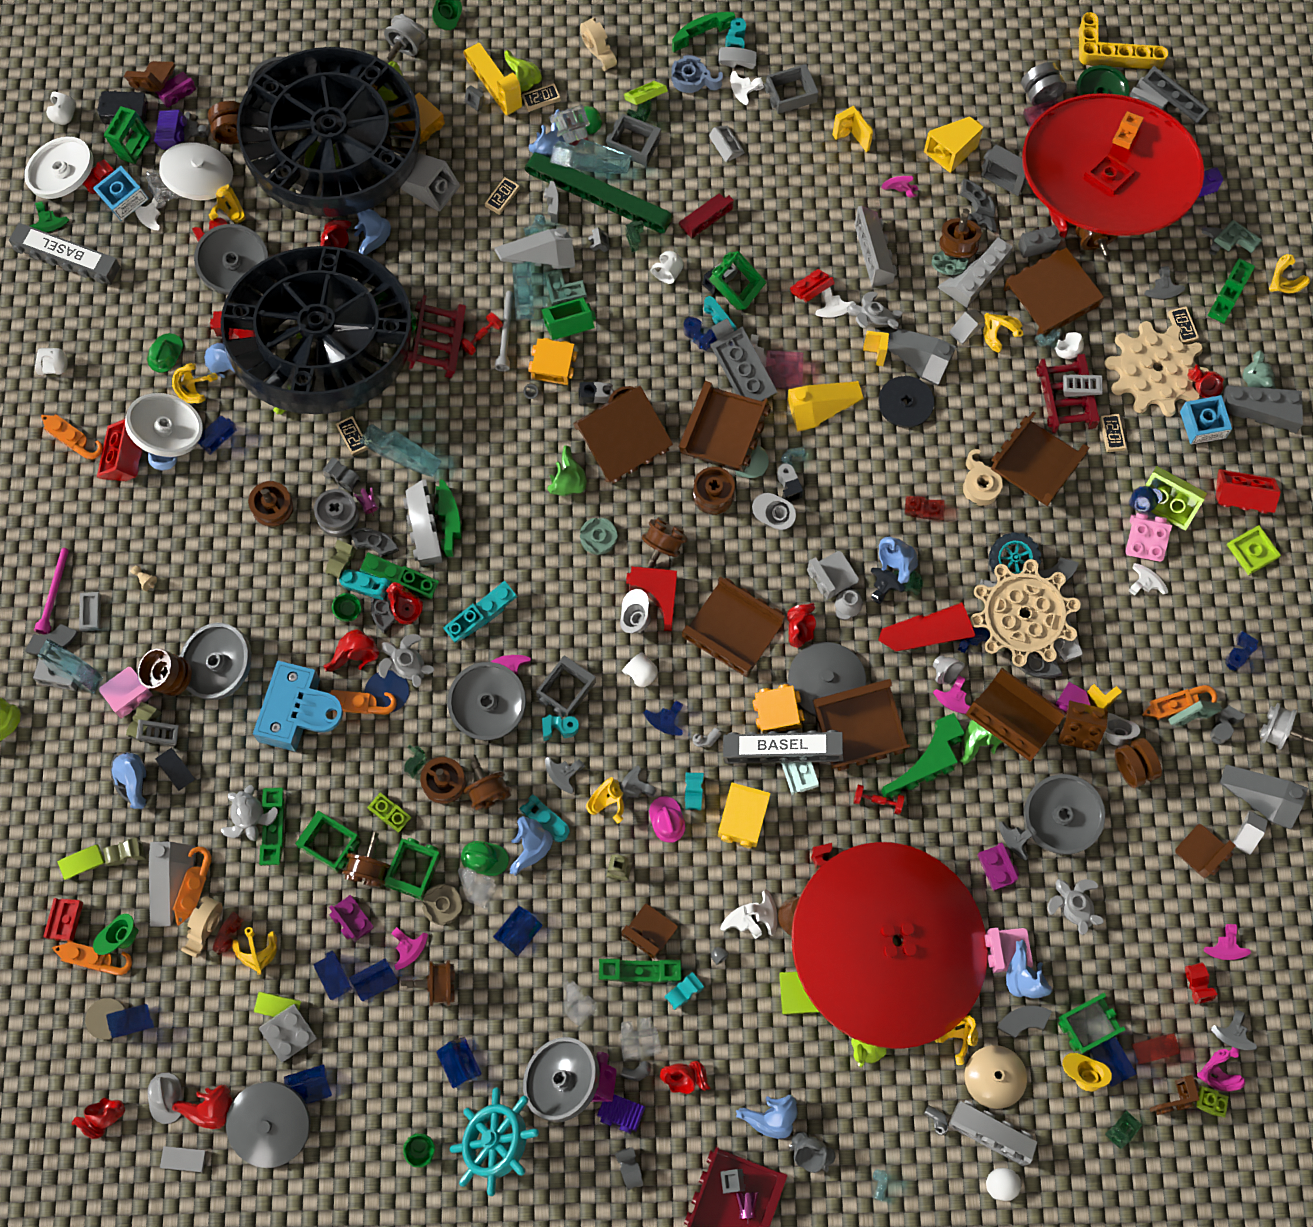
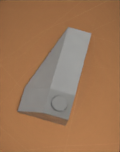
M565 228L548 229L495 247L496 254L500 261L523 264L527 261L535 263V266H541L542 263L552 265V268L556 269L575 268L572 238Z
M150 842V927L172 925L175 918V911L172 909L184 875L189 868L195 866V853L192 857H189L188 854L196 846L176 842Z

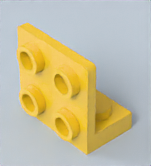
M852 106L837 114L832 134L836 140L841 137L844 138L851 132L865 152L870 151L873 129L870 124L865 122L862 113Z

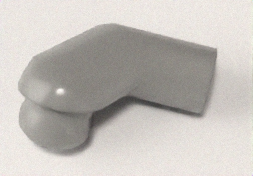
M714 728L708 736H702L698 733L693 736L692 740L697 747H711L722 733Z

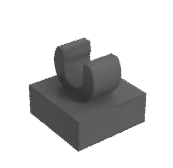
M470 85L466 89L464 102L475 110H480L485 95L483 93L486 90L482 87L476 89Z
M599 227L593 229V235L588 238L590 242H594L593 245L589 246L590 249L593 251L600 249L603 252L610 250L608 234Z
M743 1169L721 1172L723 1194L745 1191L746 1184H744L743 1176L745 1175Z

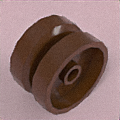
M223 101L213 105L208 110L207 115L211 135L217 143L226 145L239 143L237 116L240 102Z
M708 467L700 471L694 480L693 500L695 505L702 512L712 515L724 513L733 503L735 482L732 475L721 467Z
M1139 738L1132 741L1130 746L1123 745L1115 750V760L1118 769L1131 788H1138L1144 785L1146 780L1151 782L1162 776L1159 758L1154 748L1145 738Z

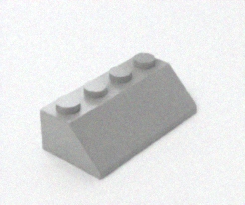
M858 206L854 225L871 286L892 284L894 277L897 276L896 266L892 265L891 262L892 252L887 248V235L883 234L882 218L878 217L876 211Z

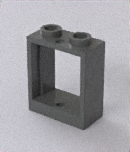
M806 64L773 73L766 77L764 88L771 97L772 108H775L778 114L816 103L818 100V90ZM800 80L806 94L780 101L775 87Z
M622 114L620 119H617L614 124V131L612 134L609 133L607 137L608 151L647 167L661 140V129ZM624 129L648 137L642 152L617 143Z
M995 144L993 149H989L984 156L985 161L981 167L983 169L981 176L1019 196L1028 182L1024 173L1022 158Z
M564 655L536 691L537 700L546 707L548 705L551 706L558 716L562 718L563 716L569 717L595 685L596 677ZM564 670L586 684L567 709L546 695Z

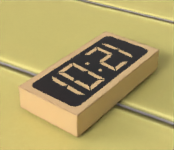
M555 84L522 94V100L528 112L561 101Z
M504 177L485 202V207L500 215L518 192L520 186Z
M1187 307L1170 310L1168 316L1172 325L1180 327L1179 340L1183 344L1198 341L1199 336Z
M1119 414L1101 416L1100 423L1106 452L1124 451L1126 444Z
M353 416L336 424L352 457L369 449Z

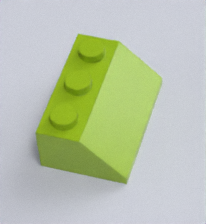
M1156 466L1135 504L1159 517L1167 518L1168 522L1186 531L1207 493Z

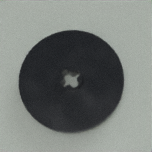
M899 376L889 380L882 387L878 398V406L883 417L891 424L902 428H912L921 425L930 417L934 407V397L930 388L920 379L912 376ZM904 399H907L908 405H905Z

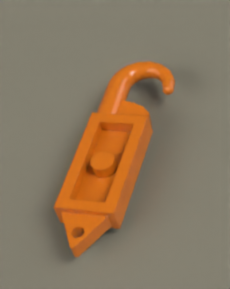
M56 414L54 416L41 415L44 430L86 459H95L101 455L103 447L98 440H96L98 449L90 453L84 449L87 438L82 432Z
M1207 685L1189 690L1186 689L1152 700L1150 702L1151 705L1142 715L1156 718L1158 721L1176 715L1199 701L1198 695L1205 692L1212 696L1211 702L1216 703L1217 693L1215 689Z
M331 690L329 693L338 699L343 712L385 715L391 713L397 704L394 695L388 692L384 693L391 700L388 707L377 706L375 697L370 693Z
M195 847L188 854L189 857H192L194 853L201 852L204 855V860L201 867H191L184 875L172 909L175 911L178 926L190 917L196 908L207 878L212 857L208 849L204 847Z
M69 941L66 944L52 947L62 962L100 972L123 975L132 966L131 956L126 952L121 953L126 958V964L124 967L119 968L111 966L112 956L110 953L98 955L94 952L93 947Z

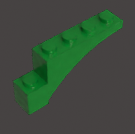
M955 713L936 720L934 724L935 732L925 753L905 774L883 786L881 790L883 797H897L904 789H915L919 786L918 783L931 782L937 778L936 775L941 773L946 775L955 770L954 767L958 761L949 744L954 746L960 743L965 734Z

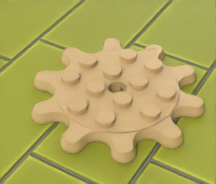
M1145 321L1139 325L1140 335L1138 338H1131L1124 333L1118 334L1115 337V343L1121 348L1122 353L1120 356L1106 358L1104 365L1107 369L1115 370L1120 375V379L1111 387L1112 392L1115 395L1133 394L1135 397L1133 409L1137 413H1144L1149 405L1157 404L1165 416L1171 417L1176 412L1175 402L1182 399L1188 402L1200 399L1198 392L1193 388L1194 382L1188 379L1187 374L1189 372L1188 369L1195 367L1194 359L1202 353L1203 348L1197 342L1190 345L1183 344L1179 340L1180 327L1177 325L1170 326L1166 333L1160 334L1154 331L1150 322ZM1153 365L1162 366V371H1156ZM1200 367L1204 372L1209 371L1207 368Z
M1029 559L1024 563L1023 571L1019 574L1011 573L1004 564L997 565L994 569L997 584L994 587L978 585L974 589L975 597L984 602L985 608L982 612L973 614L970 621L973 627H985L990 631V638L985 643V650L990 654H994L1001 648L1010 649L1012 652V662L1017 667H1022L1026 664L1027 656L1031 652L1039 653L1046 662L1054 661L1057 655L1053 647L1054 641L1060 638L1066 641H1073L1077 637L1076 629L1067 624L1066 616L1080 609V601L1076 598H1064L1060 594V588L1066 581L1065 575L1061 572H1056L1049 578H1042L1038 574V563L1033 559ZM1020 610H1029L1030 617L1023 618L1020 616Z

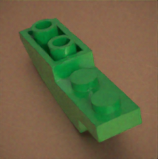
M439 479V486H436V497H439V502L435 504V515L439 516V520L442 522V533H445V539L441 540V550L445 551L446 557H454V539H462L461 521L451 490L443 479Z
M369 552L360 568V571L365 574L386 578L391 581V584L393 582L400 583L414 595L429 599L432 598L439 583L438 580L406 566H398Z

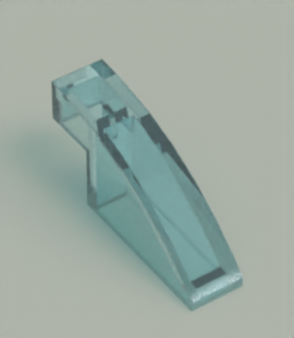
M582 139L576 146L558 141L553 147L551 162L584 171L622 174L628 173L632 156Z
M525 261L523 264L512 263L516 320L535 318L531 262Z
M373 424L367 427L359 441L383 457L430 477H433L441 463L440 459L394 430L387 434Z
M50 639L46 640L38 654V657L54 674L76 683L80 689L95 694L103 679L102 675L93 667Z

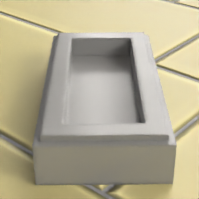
M100 592L80 593L79 630H100Z
M163 1146L160 1168L203 1173L207 1151Z

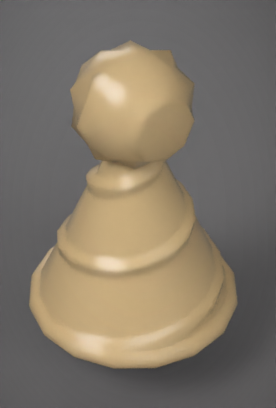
M139 566L132 567L131 573L134 576H138L143 591H148L150 588L153 589L155 587L154 584L157 582L156 576L142 573V569Z

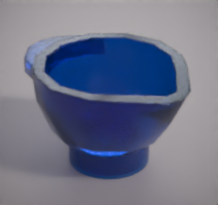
M1140 486L1133 491L1129 499V505L1138 512L1148 513L1154 510L1157 504L1162 501L1163 494L1157 488Z

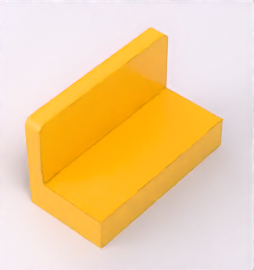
M867 331L863 351L877 352L876 366H883L888 349L889 333Z
M1093 684L1087 691V696L1091 706L1107 709L1114 703L1122 691L1116 686L1104 695Z

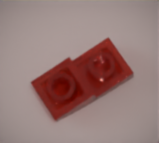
M906 496L905 515L922 519L944 520L945 500H926L925 496Z
M235 912L224 922L214 941L212 950L218 955L226 953L232 947L233 939L229 934L231 932L235 933L241 927L240 923L243 920Z
M1175 1032L1133 1043L1138 1065L1181 1053Z

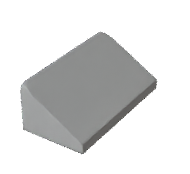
M728 126L714 127L709 134L710 139L725 162L745 153Z

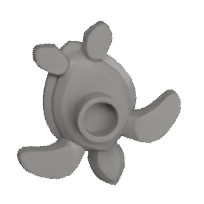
M868 292L863 296V307L859 305L847 307L848 313L851 316H857V323L867 329L868 325L876 328L891 326L894 329H898L896 319L902 316V312L899 310L890 312L880 303L872 302L877 298L878 294L876 292Z
M417 634L405 636L401 640L399 649L390 642H383L382 649L390 658H385L380 662L379 675L385 678L388 670L391 668L396 675L412 680L413 685L419 688L424 675L434 672V668L430 665L424 666L421 655L416 650L410 648L413 644L421 641V637Z
M252 785L247 786L244 792L239 791L237 794L229 793L228 799L232 801L230 815L235 826L222 828V833L230 838H238L246 829L247 837L252 841H256L259 835L256 825L268 826L272 824L278 816V810L276 807H273L266 814H262L261 803L252 796L254 793Z
M1057 879L1056 889L1062 896H1054L1050 899L1047 908L1049 914L1054 915L1060 907L1064 916L1079 926L1078 930L1081 935H1085L1088 927L1092 924H1103V919L1100 916L1094 915L1092 900L1088 895L1084 894L1087 890L1097 889L1098 884L1093 880L1084 879L1076 884L1074 890H1071L1066 881Z

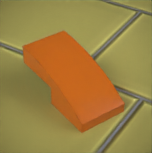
M1127 111L1112 143L1129 149L1144 118Z

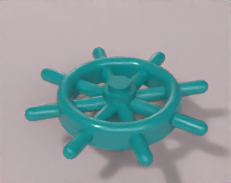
M495 1087L492 1091V1105L484 1107L476 1114L470 1108L464 1109L463 1113L470 1122L465 1129L462 1143L450 1147L451 1153L462 1152L464 1162L468 1167V1170L460 1179L459 1185L465 1187L475 1174L488 1179L487 1194L491 1197L496 1193L497 1178L503 1177L512 1169L519 1176L525 1174V1168L519 1163V1160L523 1155L526 1140L539 1135L538 1129L526 1130L525 1122L520 1115V1112L529 1101L528 1097L522 1096L512 1109L500 1104L501 1091L498 1087ZM499 1116H507L499 1126ZM489 1120H491L490 1129L485 1125ZM512 1125L513 1133L505 1134ZM479 1133H481V1134H482L481 1139H480V1140H477V1138H478V1136H479ZM483 1148L477 1156L476 1149ZM497 1153L503 1157V1159L498 1164ZM489 1156L488 1168H484L482 1164Z

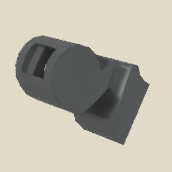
M334 457L331 458L323 469L324 477L330 480L334 477L340 487L351 492L361 480L354 471L348 469L345 465H341L340 461Z
M1230 705L1222 709L1218 714L1215 723L1216 727L1210 733L1211 740L1216 744L1225 743L1234 732L1230 723L1233 725L1238 724L1246 715Z
M633 1146L614 1152L618 1163H620V1170L627 1191L637 1186H643Z

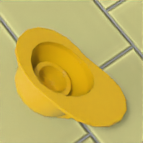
M1069 1053L1063 1059L1062 1066L1069 1077L1076 1080L1077 1085L1085 1091H1097L1101 1087L1108 1085L1112 1079V1073L1105 1064L1082 1054Z

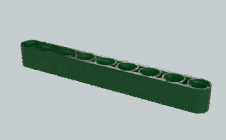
M534 152L524 167L525 171L533 177L549 184L550 181H554L556 187L658 233L664 234L674 218L669 211L540 153Z

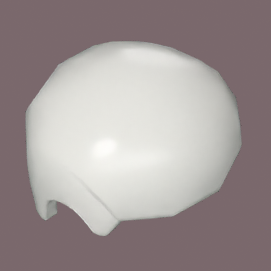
M1076 332L1068 333L1065 340L1061 341L1059 339L1055 348L1057 355L1064 359L1076 358L1084 349L1082 335Z
M997 1168L988 1175L986 1181L987 1191L994 1199L1011 1201L1019 1195L1021 1179L1011 1169Z

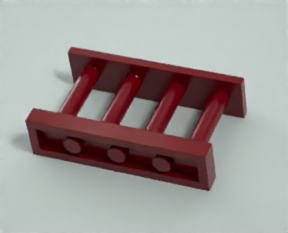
M423 295L421 301H417L415 308L418 315L412 350H409L407 357L409 369L413 368L416 361L442 367L445 370L444 377L452 379L456 371L466 305L459 304L456 310L450 311L426 305L427 296ZM424 312L451 318L454 321L453 326L446 327L423 321ZM421 328L448 334V337H451L450 343L446 344L421 338ZM418 345L443 350L445 353H448V358L441 360L417 354Z
M1078 354L1072 364L1047 367L1045 359H1041L1036 367L1037 377L1041 379L1048 412L1047 424L1048 427H1051L1052 434L1057 432L1059 424L1084 421L1088 424V429H1095L1100 421L1094 395L1054 400L1052 394L1054 390H1063V382L1050 384L1048 374L1073 371L1076 375H1089L1085 354ZM1081 382L1077 383V388H1081ZM1085 382V389H1089V382ZM1084 406V414L1057 417L1056 407Z

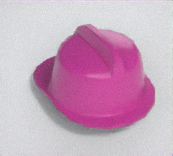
M667 796L655 799L650 805L649 815L656 836L667 843L679 840L685 831V821L677 801Z

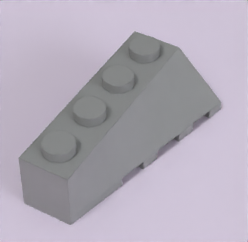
M997 237L979 258L967 266L963 273L953 275L940 284L938 288L968 308L1007 261L1013 247Z
M423 479L405 491L406 498H403L405 509H409L410 515H406L408 526H412L413 532H410L411 543L416 545V550H413L414 559L419 561L420 567L443 563L430 493L426 479Z
M960 1101L957 1104L948 1123L949 1127L1021 1166L1031 1164L1037 1141L1033 1140L1031 1134L1025 1131L1020 1133L1013 1129L1014 1126L1006 1121L1001 1123L995 1120V1115L985 1110L983 1113L975 1109L976 1105L969 1101Z

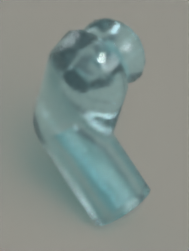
M1054 329L1046 337L1043 334H1039L1034 340L1038 343V346L1043 347L1053 343L1061 334Z

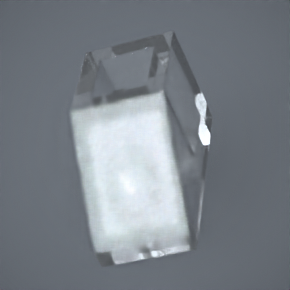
M468 867L465 870L459 868L458 873L468 902L486 910L497 890L496 884H494L495 881L487 876L483 878L477 876V872Z
M565 980L563 982L564 1013L577 1027L581 1028L597 1011L594 1006L596 1002L589 995L584 997L579 992L581 988L575 982L569 983Z

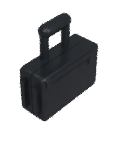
M117 90L101 92L97 113L103 124L110 125L120 106L136 111L143 123H146L148 100L144 92H120Z

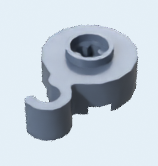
M685 55L682 59L674 61L671 81L677 90L684 93L696 92L705 85L711 90H718L722 86L723 73L719 72L718 78L713 79L710 76L711 72L700 62V58L693 55Z

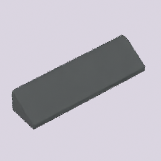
M1155 66L1152 67L1142 80L1197 124L1209 110Z

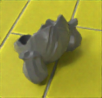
M803 1131L796 1132L792 1136V1144L789 1147L794 1150V1161L799 1167L811 1173H816L821 1169L825 1172L829 1171L828 1166L836 1158L832 1147H827L821 1140L809 1137Z

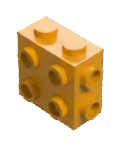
M419 92L415 95L420 115L421 144L423 141H427L435 131H439L445 122L443 113ZM403 105L395 110L393 116L394 118L408 114L409 111ZM413 121L394 123L399 130L416 131Z
M538 338L537 344L533 345L532 348L534 359L530 361L528 372H531L532 380L568 385L569 378L573 379L574 375L572 363L577 360V351L574 349V344L568 341L558 342L549 338Z
M784 684L780 685L778 689L764 688L755 693L756 699L753 700V707L755 711H758L759 718L756 719L758 730H761L763 734L771 731L783 732L802 728V721H805L803 710H799L798 703L801 702L800 692L796 691L794 686Z

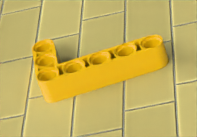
M1087 12L1083 15L1079 27V60L1082 64L1152 69L1153 66L1161 69L1164 66L1168 56V50L1165 47L1098 42V16L1092 12Z
M480 43L463 50L467 62L506 116L522 108L520 83L514 73L504 77Z

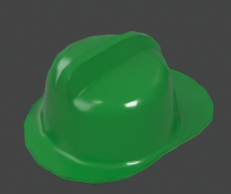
M436 0L432 10V18L440 29L452 30L456 27L462 12L461 1Z
M167 333L155 340L149 348L147 358L148 365L152 370L163 373L173 368L183 349L181 338L176 334Z
M473 841L468 843L461 853L463 866L474 873L496 876L504 872L508 866L509 857L507 852L496 844Z
M121 914L115 918L112 923L96 936L93 943L94 952L98 955H106L117 948L125 949L131 946L139 932L134 926L133 917L129 914Z

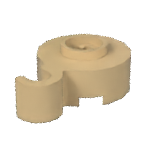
M594 17L581 23L582 39L591 53L598 60H601L603 64L602 69L606 71L616 66L617 60L610 49V45H606L605 39L608 37L600 22L596 23V18Z
M974 449L969 452L966 460V466L970 471L963 484V493L968 500L970 499L972 502L977 503L976 505L987 506L998 498L1003 486L1002 478L991 470V467L985 466L983 462L973 460L978 459L981 452L979 449Z
M208 896L201 899L203 904L199 909L195 908L187 925L191 928L187 931V938L189 940L186 946L181 949L182 952L195 958L201 954L207 937L215 930L221 918L222 903Z

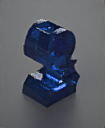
M694 317L685 319L683 324L684 335L688 338H693V343H696L699 349L707 351L711 347L710 344L717 340L713 330L709 329L706 334H702V322Z
M1243 631L1236 638L1237 645L1243 649L1233 648L1225 660L1227 668L1233 671L1239 670L1249 656L1258 649L1257 644L1259 641Z

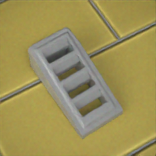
M1063 375L1064 396L1103 394L1102 376ZM1093 381H1096L1097 389H1093ZM1081 382V388H1077V383ZM1085 382H1089V389H1085Z
M138 720L136 740L174 747L177 744L179 725ZM144 726H147L146 736H143ZM151 728H155L154 737H150ZM159 729L162 730L161 738H158ZM166 731H169V739H165Z

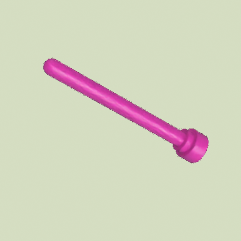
M67 548L61 549L42 618L39 619V622H36L34 631L38 634L45 635L51 631V622L49 620L69 553Z

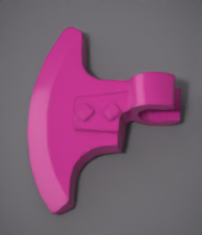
M913 176L894 177L885 181L881 186L884 190L896 189L899 192L905 191L909 198L916 197L917 195L913 192L919 190L916 185L908 183L913 181Z
M505 655L491 662L504 665L515 674H518V668L523 664L530 663L531 658L523 655Z
M960 675L949 692H942L938 689L933 691L937 700L952 711L966 714L970 708L965 702L967 693L961 690L965 678Z
M1226 924V937H1218L1217 945L1205 947L1203 950L1208 955L1222 960H1236L1251 953L1249 949L1240 948L1236 944L1237 924Z
M397 927L391 934L400 941L395 948L400 953V959L394 965L395 970L402 969L417 959L425 947L428 937L427 933H422L417 939L413 940Z

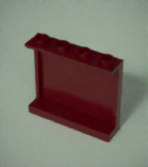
M718 1147L715 1148V1151L710 1150L706 1161L710 1164L707 1172H702L699 1183L702 1184L700 1192L695 1191L691 1202L695 1206L692 1213H687L684 1224L688 1225L687 1227H770L788 1175L720 1150ZM743 1169L745 1175L743 1176L744 1184H746L745 1191L723 1194L721 1172ZM754 1192L756 1195L758 1192L755 1206L756 1218H740V1207L736 1193H742L745 1201L746 1193L751 1194Z

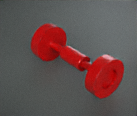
M490 312L486 316L489 324L479 330L471 342L466 338L460 341V346L469 355L472 356L476 352L473 344L477 340L480 341L491 327L499 330L503 326L502 321L494 313Z
M857 785L853 804L859 805L862 797L870 799L873 803L895 806L894 814H901L905 796L898 795L897 801L894 802L886 800V797L862 794L864 786Z

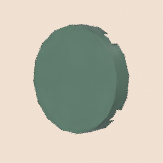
M592 518L581 527L580 531L582 546L586 551L596 555L606 554L611 551L616 545L618 538L616 527L605 518Z

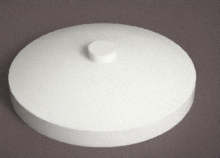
M75 137L54 139L40 147L30 158L25 169V182L30 190L41 198L54 199L65 196L76 190L87 179L93 166V154L81 139Z
M191 142L177 144L169 148L160 160L159 172L162 181L171 191L182 197L192 200H210L216 198L219 188L227 184L231 186L233 178L232 165L224 154L211 146Z
M152 393L137 398L129 406L125 418L126 430L133 442L143 450L158 456L176 457L184 455L197 446L202 435V421L197 411L186 401L169 394Z

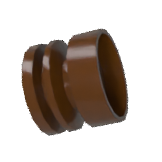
M158 648L148 651L142 657L137 670L138 679L143 686L168 696L181 694L189 685L192 676L191 665L188 660Z

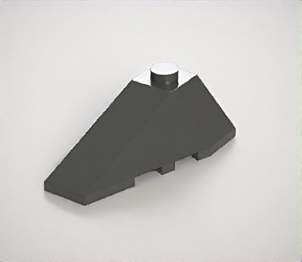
M885 327L883 333H889L888 350L894 355H898L904 361V364L917 372L920 378L938 386L954 355L956 346L935 337L901 328Z
M1225 765L1220 780L1222 786L1238 798L1245 800L1251 805V808L1255 811L1258 810L1266 816L1268 821L1287 829H1292L1303 807L1308 791L1307 787L1294 782L1230 765Z

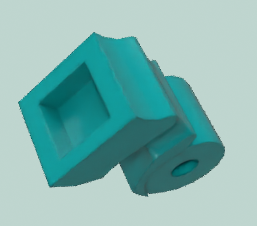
M738 17L731 21L725 47L744 49L745 43L743 39L746 34V22L744 19Z
M548 715L542 718L543 742L552 737L553 728H557L563 738H571L578 733L579 723L575 717L569 716L562 720L560 716Z
M686 772L685 810L701 811L703 792L701 787L704 773Z
M692 972L685 977L684 981L678 983L677 987L666 994L664 998L670 1002L674 1010H677L691 999L693 993H699L705 987Z

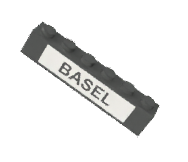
M18 223L9 239L13 250L17 253H26L36 260H45L52 266H61L68 272H77L80 276L93 278L101 284L107 283L111 285L120 269L117 259L22 223Z
M815 730L808 731L807 733H799L797 731L779 733L771 731L767 734L731 732L728 735H723V759L725 764L843 761V734L837 730H829L822 733Z

